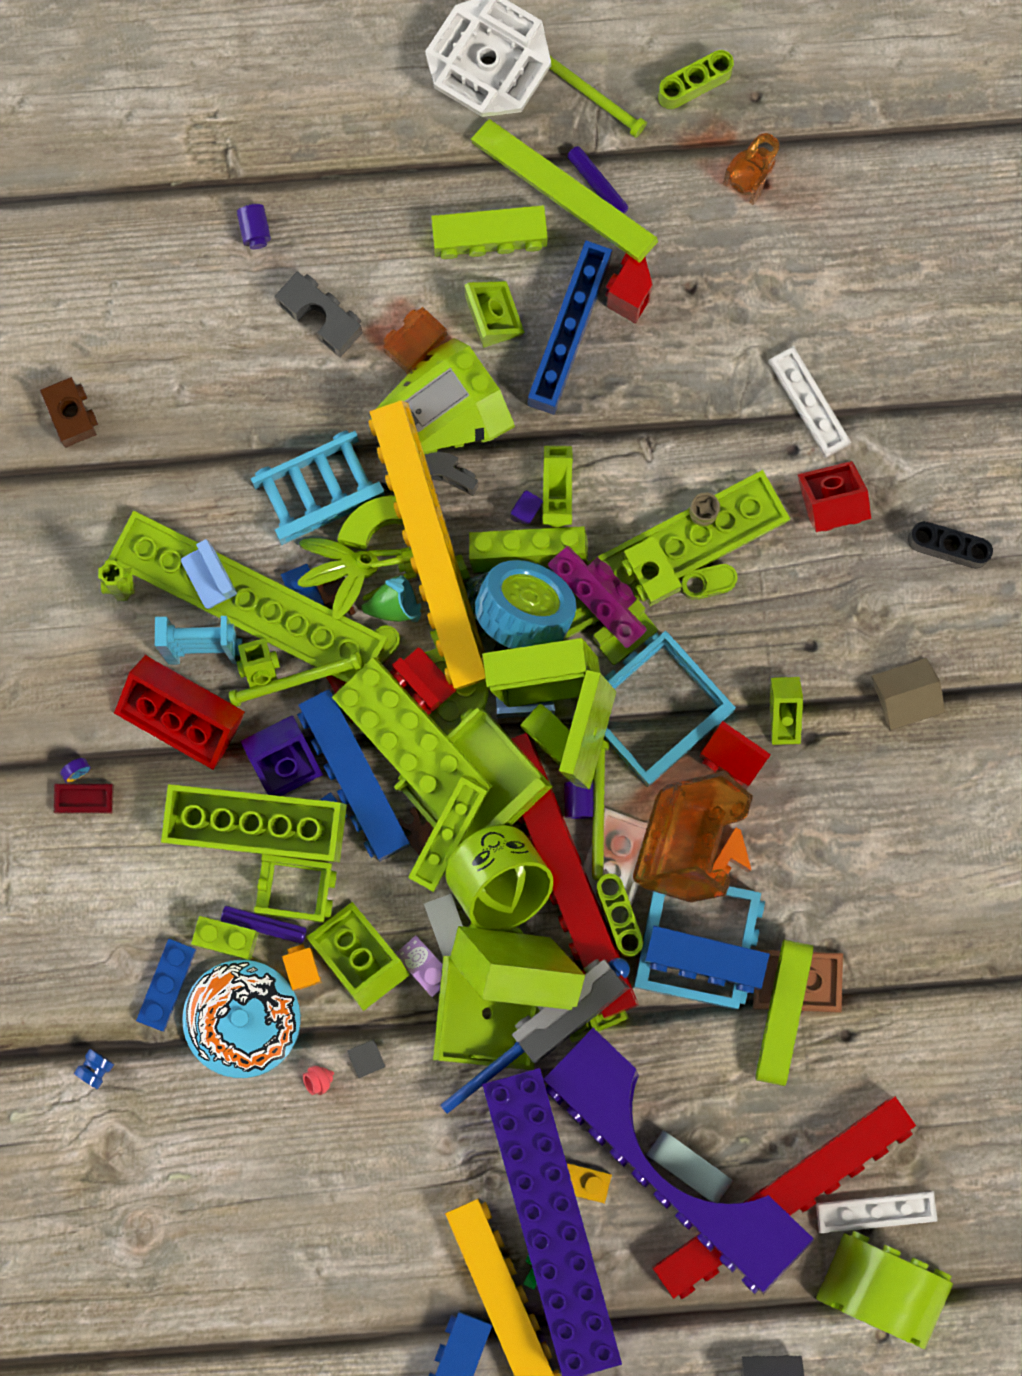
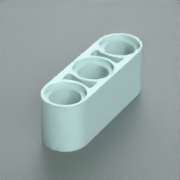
M664 1130L646 1154L714 1203H719L733 1182L731 1178Z

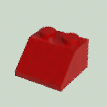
M853 461L797 474L807 514L816 533L830 531L849 524H858L871 519L868 489Z
M724 721L719 725L699 755L703 759L701 764L713 773L719 770L727 776L726 782L738 790L741 787L747 790L771 756L770 753Z

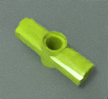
M107 560L102 567L98 568V578L101 581L102 594H112L117 601H128V598L135 593L132 568H123L116 560Z

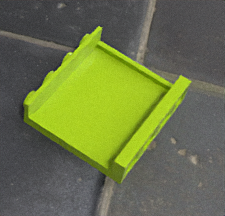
M478 707L476 709L471 708L465 712L460 718L462 722L455 729L450 728L444 732L492 785L462 842L472 834L495 825L512 826L553 787L485 709ZM400 774L398 777L399 782L394 788L402 791L434 828L440 817Z

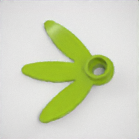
M323 538L302 539L299 544L303 549L338 561L328 562L311 569L298 580L299 586H317L347 576L337 591L332 609V617L336 620L341 619L356 601L364 578L371 577L378 570V567H371V563L377 562L378 559L368 551H358L355 553L348 547L332 540Z

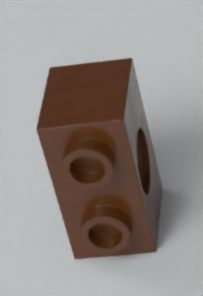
M70 377L40 390L58 436L65 448L97 435L94 426L98 425L93 410H86L83 401L88 398L81 383L76 385L73 378ZM68 407H78V411L73 417L64 416L65 410Z

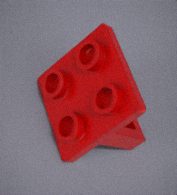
M421 648L414 650L404 660L400 657L392 664L393 670L390 671V674L428 715L457 690L454 689L453 684L449 685L444 673Z

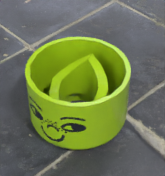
M495 825L472 834L454 850L446 867V881L450 890L473 925L479 929L506 931L521 925L544 906L553 889L551 871L527 836L513 826Z

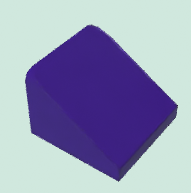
M527 490L524 491L510 512L511 520L522 524H529L542 505L543 500Z

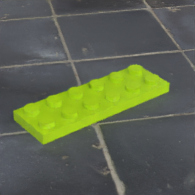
M376 657L367 662L332 696L334 701L439 817L461 776L466 775L489 789L492 787L487 779Z

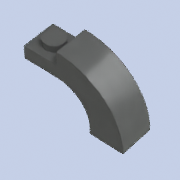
M440 451L425 454L432 480L446 482L474 496L478 488V480L475 479L476 475L465 468L457 470L456 467L459 464L458 457ZM387 471L380 482L382 488L390 491L385 479V475L388 474Z

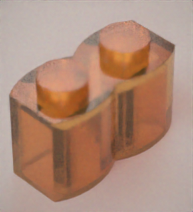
M421 307L418 311L415 309L411 310L403 320L404 326L398 331L393 329L383 340L385 343L383 346L384 353L407 374L447 336V329L424 307Z

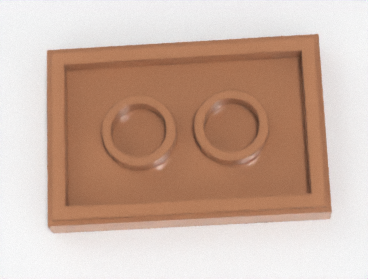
M756 950L769 953L770 955L762 989H754L752 1009L769 1010L780 951ZM813 952L801 1011L841 1013L843 953Z

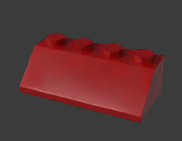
M144 655L129 672L114 714L212 770L216 768L235 736L245 713L240 708L147 655Z

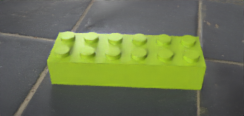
M168 784L161 843L340 863L347 804Z

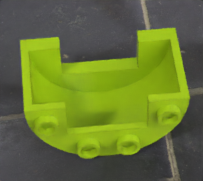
M853 1231L851 1236L844 1233L816 1300L908 1343L926 1349L953 1286V1283L950 1282L952 1275L936 1268L934 1273L927 1271L928 1264L913 1257L910 1262L899 1258L900 1251L884 1245L882 1250L868 1244L869 1237Z

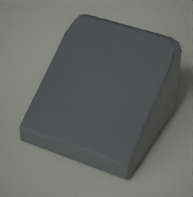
M374 1039L347 1050L358 1078L386 1067Z

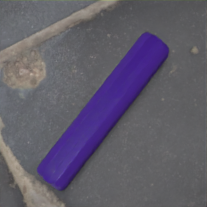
M576 146L568 153V159L599 197L625 214L628 211V205L581 147Z
M225 906L221 914V922L256 930L259 933L302 944L306 936V928L303 926L234 907Z

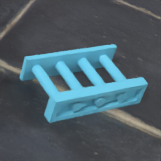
M348 431L340 432L333 437V441L272 469L270 466L264 467L255 472V477L251 478L255 490L264 486L280 520L279 528L275 529L281 545L351 514L370 500L385 496L380 482L373 484L372 481L368 480L352 447L353 444L359 442L356 431L350 433ZM342 450L359 486L357 487V492L348 496L342 492L326 459L327 456ZM316 462L333 498L331 499V504L322 508L320 505H316L300 471L301 468ZM290 474L306 508L305 516L296 520L294 517H290L274 483L275 480Z
M221 616V627L175 628V625H172L167 617H155V647L168 665L180 664V657H184L185 654L226 653L231 663L237 664L236 661H238V656H240L238 645L243 644L242 638H238L234 624L230 623L227 616Z

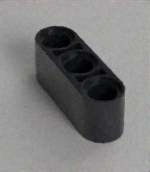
M922 521L917 523L908 535V543L913 550L970 568L978 569L983 567L993 555V548L988 540L931 522ZM916 532H926L929 535V542L921 543L918 541ZM944 540H953L957 545V550H947L943 544ZM978 547L982 549L985 554L984 559L974 558L971 548Z

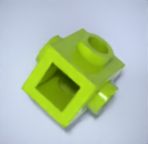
M266 638L238 645L241 658L240 661H236L241 678H247L250 688L266 685L278 679L275 670L280 668L276 651L270 652Z

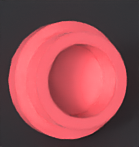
M316 1065L308 1068V1072L303 1074V1082L307 1091L311 1095L326 1093L330 1088V1083L333 1081L334 1072Z

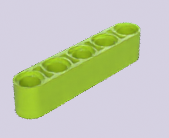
M785 939L782 942L756 1069V1081L785 1086L787 1083L812 961L813 945Z

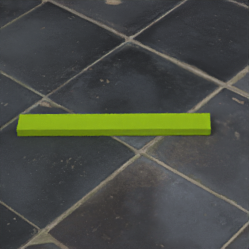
M488 119L471 138L472 143L639 263L658 243L655 235L491 119Z

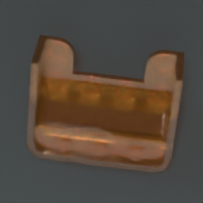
M725 771L664 786L656 795L633 873L634 881L644 889L686 902H697L726 896L730 876L722 869L712 871L724 825L742 821L747 817L753 795Z

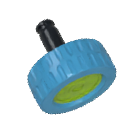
M520 560L506 561L494 566L488 572L475 601V614L478 622L485 632L497 641L492 652L563 641L576 612L575 596L571 588L560 576L539 564Z

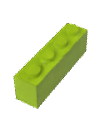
M544 205L431 216L435 257L441 256V259H454L461 254L480 257L484 256L486 252L497 251L498 254H510L515 249L535 252L541 250L542 247H547L548 237Z
M585 526L469 532V559L473 572H490L499 563L512 560L528 561L550 569L548 563L566 546H569L588 566V539Z

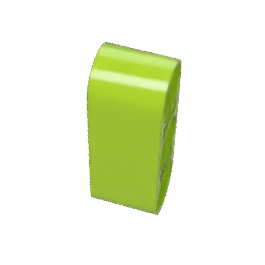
M717 50L665 77L659 86V103L666 109H675L725 83L732 74L733 56L725 50ZM723 63L727 69L719 71L713 65ZM691 76H698L703 81L699 84H694L689 78ZM666 89H674L678 92V95L670 97L664 91Z
M539 703L520 726L560 766L570 730L550 710Z
M605 874L599 879L596 886L601 907L618 952L625 957H634L643 947V937L622 880L615 874ZM606 880L614 881L618 886L617 893L612 896L604 894L601 888L602 883ZM615 908H623L628 914L627 921L620 924L616 923L612 919V911ZM627 935L635 937L638 942L637 949L634 951L623 949L621 944L622 938Z

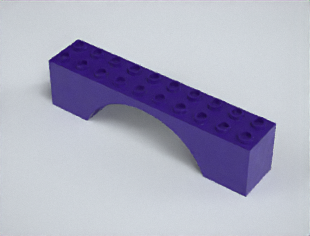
M592 1028L543 1079L547 1084V1094L559 1105L564 1101L569 1106L566 1111L580 1126L584 1122L591 1128L588 1130L590 1135L601 1146L607 1143L612 1148L609 1153L620 1165L625 1167L628 1163L634 1169L631 1174L644 1188L648 1185L652 1186L656 1190L653 1193L654 1197L666 1209L672 1206L678 1212L675 1215L676 1219L688 1230L693 1226L700 1233L697 1236L698 1240L710 1252L716 1248L722 1254L719 1258L720 1261L732 1273L737 1269L744 1276L742 1283L754 1294L759 1290L764 1295L812 1244L814 1238L769 1195L745 1203H714L692 1197L662 1178L645 1158L636 1138L632 1111L635 1086L639 1078L637 1069L602 1035Z
M538 1068L482 1084L562 1376H584L622 1365L541 1070Z

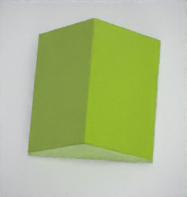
M507 281L468 282L464 285L465 297L483 348L525 333Z

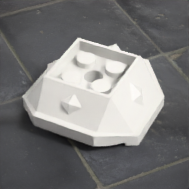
M469 0L455 5L425 51L434 88L481 117L522 112L551 67V59L542 20L508 0ZM485 57H492L496 60L490 65L481 62Z

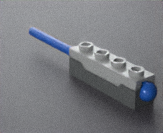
M615 958L610 962L605 959L600 962L596 959L584 969L586 974L577 1007L567 1010L538 1006L540 1012L533 1018L528 1015L515 1025L518 1030L512 1034L516 1040L514 1046L441 1103L442 1109L448 1114L482 1087V1084L487 1083L524 1052H526L533 1063H539L630 989L620 976L622 975L624 978H627L630 968L628 963L622 958Z

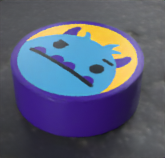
M77 758L65 765L60 774L66 783H72L86 775L91 767L85 758Z

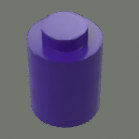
M251 204L239 208L236 212L243 244L250 246L252 250L266 247V243L271 240L264 205Z
M571 781L564 783L566 819L593 818V782L590 790L577 787Z

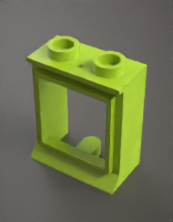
M262 854L254 914L324 923L325 917L331 918L333 900H328L329 888L335 889L337 871H332V863ZM275 865L321 871L315 914L269 908Z

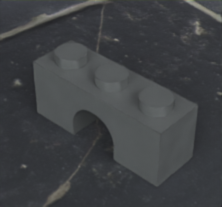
M297 271L275 295L277 305L297 322L310 311H318L324 314L326 322L317 332L318 338L341 358L363 333L360 318L350 310L346 313L339 307L340 302L331 293L327 292L324 294L317 288L319 284L310 275L306 274L303 276Z

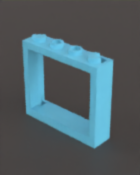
M666 630L661 635L656 632L652 637L648 638L644 643L647 647L639 654L636 651L631 653L622 662L625 666L618 673L612 670L605 676V679L616 689L664 647L718 708L647 771L608 728L606 729L604 740L610 743L612 749L647 788L731 715L736 708Z
M658 871L655 877L643 937V947L640 952L633 988L736 1010L739 1009L740 1004L745 1005L747 993L736 990L737 984L733 985L732 995L729 998L648 981L650 963H646L644 960L652 927H659L667 884L749 900L750 903L741 947L751 949V946L756 947L758 942L759 929H755L757 917L762 918L765 901L760 900L761 893Z

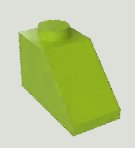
M800 677L771 678L770 720L772 745L801 744L803 693Z

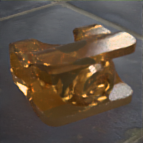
M769 133L759 134L748 149L738 153L726 169L723 185L728 187L731 184L738 193L751 195L749 203L754 205L761 196L766 179L775 166V158L779 151L778 139ZM767 142L773 147V151H769L764 147L758 148V145Z

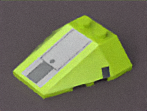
M456 338L431 350L376 408L378 409L401 400L409 403L424 455L437 452V449L451 446L455 448L463 447L465 443L480 440L481 443L491 441L515 427L499 387L471 347Z

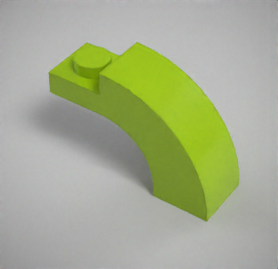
M544 446L543 524H549L552 527L572 525V446Z
M383 496L375 498L358 507L343 524L337 538L338 543L367 551L370 539L379 529L391 524L404 525L402 518L399 519L394 509V502H397L396 497Z

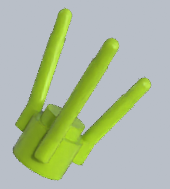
M409 547L368 551L375 556H396V558L372 562L371 567L376 568L397 564L399 572L405 571L403 576L406 579L417 577L411 565L410 559L414 556ZM380 587L364 595L363 600L371 599Z

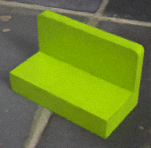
M639 600L634 602L628 609L646 627L647 631L629 648H625L606 626L593 635L592 640L612 665L618 664L658 631L654 623L645 614L646 608Z

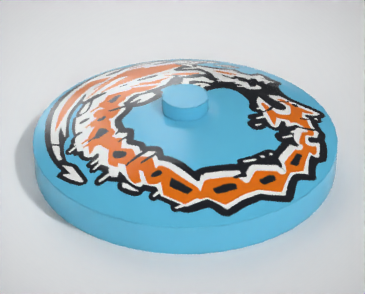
M251 960L228 961L204 973L188 993L182 1016L185 1039L195 1057L210 1070L233 1078L255 1077L277 1067L292 1051L301 1025L299 1002L288 981L273 968Z

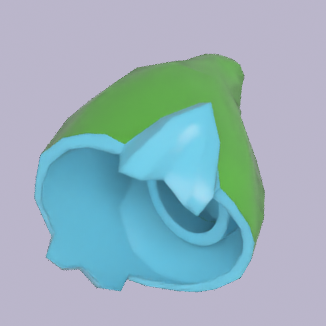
M403 575L386 580V583L378 589L373 597L361 605V609L366 615L387 621L401 622L411 620L412 622H418L421 617V603L417 604L413 588Z

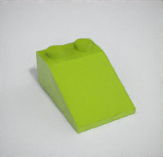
M353 902L306 937L363 1011L410 976L398 956Z

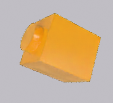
M304 944L287 949L288 954L282 956L293 991L322 983L311 948L305 949Z

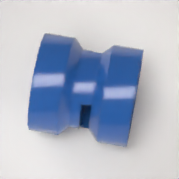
M90 1048L85 1055V1062L77 1067L74 1075L90 1086L99 1089L103 1083L102 1077L105 1073L110 1072L115 1064Z

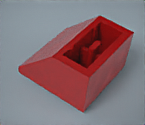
M626 253L620 263L622 267L619 275L614 273L607 283L606 288L608 290L605 294L607 297L606 307L636 324L650 301L653 284L646 257L639 263Z

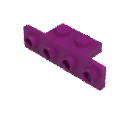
M566 546L548 563V566L568 584L575 595L625 648H629L647 631L646 627L628 609L637 598L633 595L631 588L627 584L622 583L613 574L612 568L606 562L596 557L587 566L569 546Z

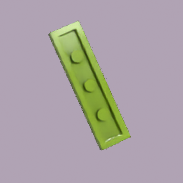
M466 775L461 776L408 878L432 892L437 889L446 872L450 856L462 842L489 788Z

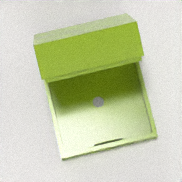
M583 638L483 653L486 687L507 707L579 697L559 772L575 786L590 790L616 696V690L600 673L598 656Z
M458 926L451 956H443L433 1060L489 1066L514 1046L516 1040L512 1034L518 1030L515 1025L528 1015L533 1018L540 1011L538 1006L567 1010L577 1007L585 974L551 937ZM485 1008L491 1010L489 1019H485L482 1016V1011ZM524 1052L505 1068L534 1070L535 1063Z

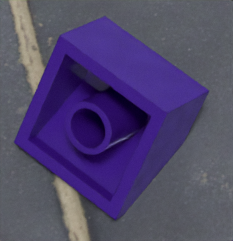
M293 715L241 740L245 752L268 795L282 796L323 775Z

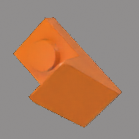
M737 827L733 830L704 880L716 883L718 880L724 882L732 868L727 865L729 861L747 872L751 871L742 832Z

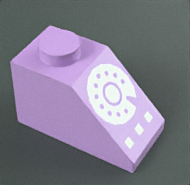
M415 935L395 954L411 975L434 998L440 993L443 964Z

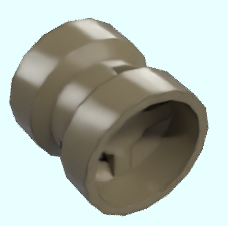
M706 492L696 495L689 510L691 520L699 526L711 525L718 516L720 503L711 493Z

